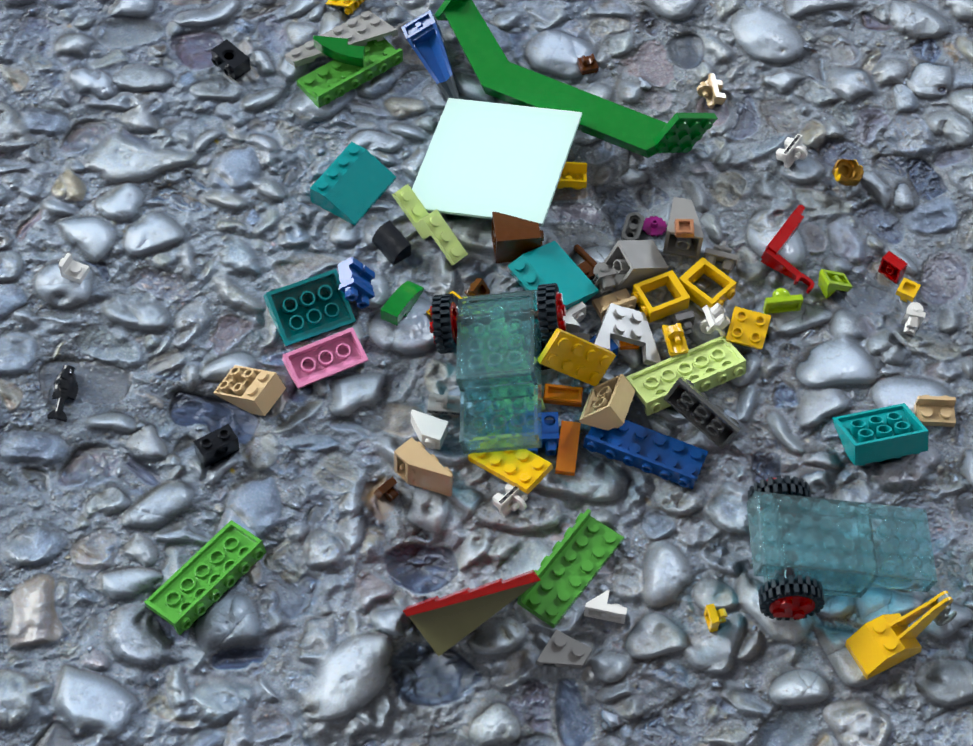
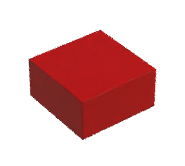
M888 251L882 257L878 272L897 284L903 278L908 263Z

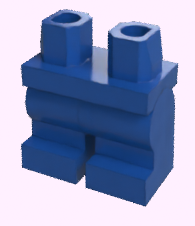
M351 257L338 264L339 281L341 283L339 284V290L345 293V299L348 301L355 300L357 307L363 309L369 306V299L375 297L373 286L371 285V280L375 279V272L367 266H363L354 257Z
M538 412L521 413L520 428L523 448L538 455L539 448H545V455L555 456L559 444L558 412H541L540 425ZM548 417H550V418H553L554 420H545V419L548 418Z

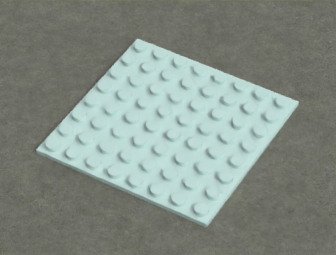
M448 98L412 190L429 212L437 209L439 213L492 219V212H499L537 222L539 226H543L578 129L582 112Z

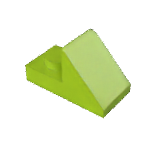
M825 269L819 271L818 286L825 298H829L836 290L848 292L853 288L844 273Z

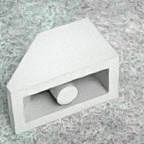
M412 409L411 424L420 442L427 448L440 450L448 434L449 421Z

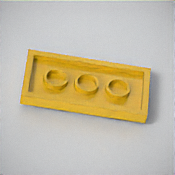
M556 328L537 361L546 367L595 387L599 384L616 355L610 350Z
M494 431L467 456L471 463L510 485L518 487L526 494H529L553 469L551 462Z

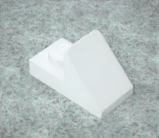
M583 302L567 309L566 316H563L568 333H579L580 331L579 322L585 318L587 307Z
M610 590L605 591L586 603L584 616L624 624L627 608L620 604H607Z

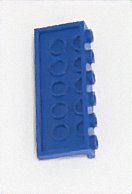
M625 420L621 427L612 428L608 431L592 426L588 435L586 434L583 447L591 452L600 453L609 459L621 461L627 466H634L645 473H652L664 480H670L682 487L693 489L708 455L707 450Z

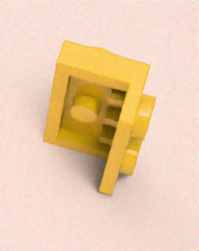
M565 162L557 188L570 187L576 190L586 188L587 163Z

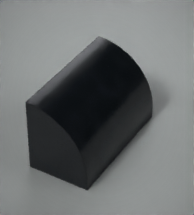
M390 220L380 226L373 235L372 242L392 265L411 256L410 242Z

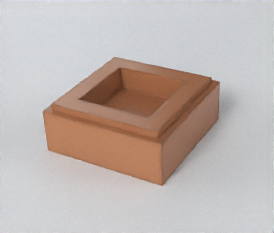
M675 219V237L694 238V219Z

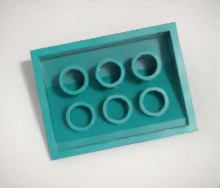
M351 142L310 187V199L312 203L356 226L396 180V176L367 149Z
M555 240L522 254L508 265L511 275L536 304L538 297L537 288L538 285L556 283L558 285L566 310L580 302L586 303L600 292Z
M337 269L265 293L263 296L285 347L356 322L349 301L345 299V293L339 290V284L341 283Z
M905 403L833 417V423L844 450L854 466L882 462L886 459L901 458L902 456L928 451L929 431Z

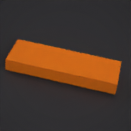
M563 420L561 422L555 474L575 476L581 426L579 422Z

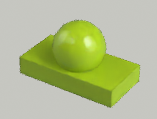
M778 288L773 292L772 297L765 298L764 314L800 311L803 296L802 294L790 295L789 291L785 288Z

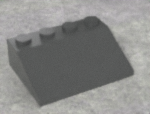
M683 377L676 381L664 397L666 402L722 450L742 428L734 418L726 415L720 406L713 404L705 393L699 392L691 381L685 380Z

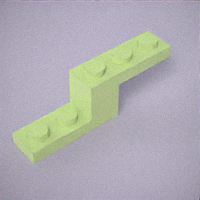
M409 184L392 194L422 239L424 240L432 236L451 265L456 264L468 255L439 211L436 209L428 213Z

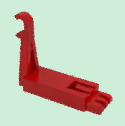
M800 204L767 245L761 256V262L795 280L794 285H797L799 281L808 285L806 290L808 294L814 288V281L779 255L804 218L802 213L805 207Z

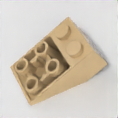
M235 365L213 393L251 414L266 416L286 387L276 372Z
M411 437L394 451V472L407 484L449 497L452 496L453 474L448 467H443L435 455H430L421 442H416Z

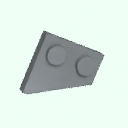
M556 629L537 659L536 664L539 666L554 664L556 667L569 666L582 669L592 653V648Z

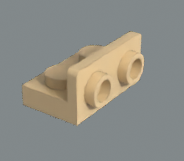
M624 288L594 299L592 305L600 319L603 320L605 312L611 303L634 310L637 299L635 296L631 297L628 290Z
M918 396L914 404L915 416L924 426L955 427L954 406L956 397Z

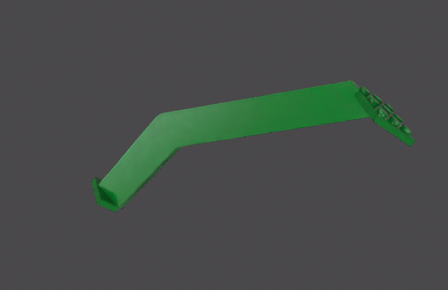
M444 0L434 15L437 20L448 21L485 94L513 105L582 112L578 131L646 158L657 153H688L718 119L715 113H676L668 123H665L511 63L472 0Z

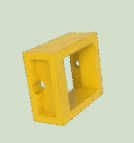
M703 257L679 277L681 284L690 296V300L701 308L705 305L711 308L717 302L723 306L724 302L727 299H732L736 293L737 282ZM703 274L723 287L713 298L693 285Z
M673 270L634 284L631 297H636V303L640 312L645 313L648 323L685 310L689 307L690 302L689 294ZM666 285L674 300L652 307L644 293Z

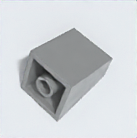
M674 197L663 253L699 260L704 234L693 202L685 198ZM675 219H694V238L675 237Z
M618 240L603 262L609 266L610 270L613 268L616 270L614 277L615 291L624 288L627 290L633 289L634 284L663 274L669 268L653 240Z

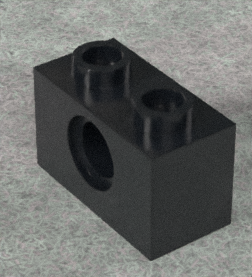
M226 39L211 49L213 64L220 67L227 76L232 77L234 80L251 70L250 58L229 40Z
M229 424L193 441L195 453L205 468L240 450L238 437Z

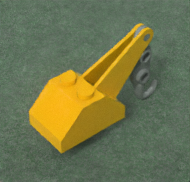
M948 591L939 593L904 616H901L900 613L883 614L865 623L846 640V648L867 680L920 653L922 647L916 637L932 621L937 626H943L956 617V611L948 615L953 601ZM918 617H920L915 623H913L910 627H908V624H910L911 622H913L914 620H916Z

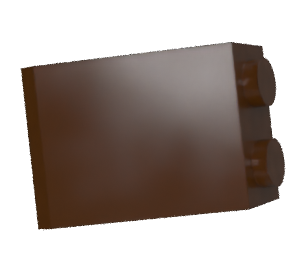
M492 212L491 237L495 263L513 262L522 254L543 246L544 233L543 230H540L539 223L499 212Z

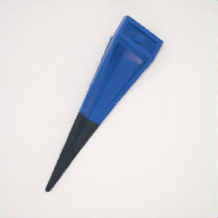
M429 10L401 28L407 41L446 99H460L440 27L434 14Z

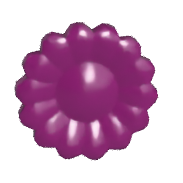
M658 216L645 218L643 231L647 235L658 237L666 232L667 225L662 218H658Z

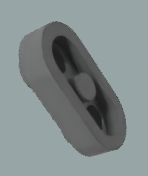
M632 212L627 215L621 233L622 240H639L644 225V217L640 213Z

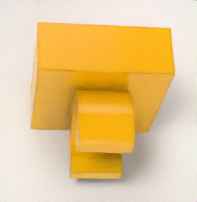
M904 277L895 295L900 296V300L906 303L907 301L913 302L921 285Z
M714 604L706 605L704 617L709 632L718 631L719 624L726 622L725 617H727L725 608L716 611Z

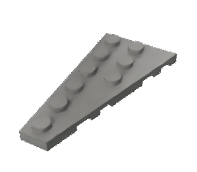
M368 10L320 36L346 38L349 45L365 46L368 44V41L377 40L378 42L384 40L383 37L392 35V37L398 36V31ZM313 40L285 54V59L294 67L314 62L317 57L325 56L327 58L328 56L314 47Z

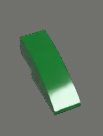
M313 35L314 47L321 53L345 64L364 67L365 46L349 45L346 38Z
M410 281L403 283L381 308V319L398 326L402 318L408 315L424 291V287Z

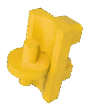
M681 323L670 326L662 325V332L669 355L673 357L678 354L688 353L689 349Z

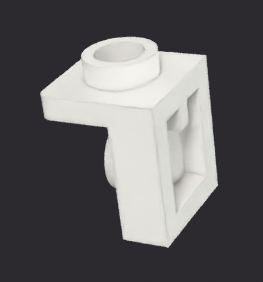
M67 253L58 265L61 277L79 284L83 282L90 272L88 265L73 260L70 253Z

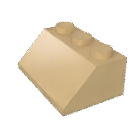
M623 374L591 389L579 419L580 423L607 431L612 428H619L624 424L629 407L633 401L635 389Z

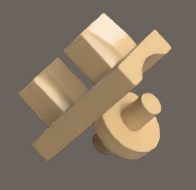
M713 73L709 74L707 81H702L697 87V94L706 98L708 108L713 109L715 104L723 105L726 100V94L719 93L723 88L722 80H716Z

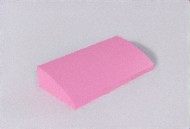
M353 327L283 354L282 358L288 373L298 389L369 360Z

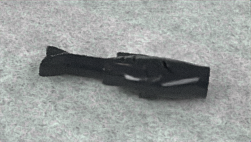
M63 366V370L55 379L52 399L58 400L55 410H52L47 415L48 419L67 422V416L63 412L65 401L67 399L76 400L78 394V383L73 366Z

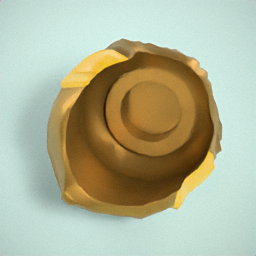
M840 159L835 163L832 174L840 184L853 187L857 186L861 181L864 170L863 166L859 165L855 159Z

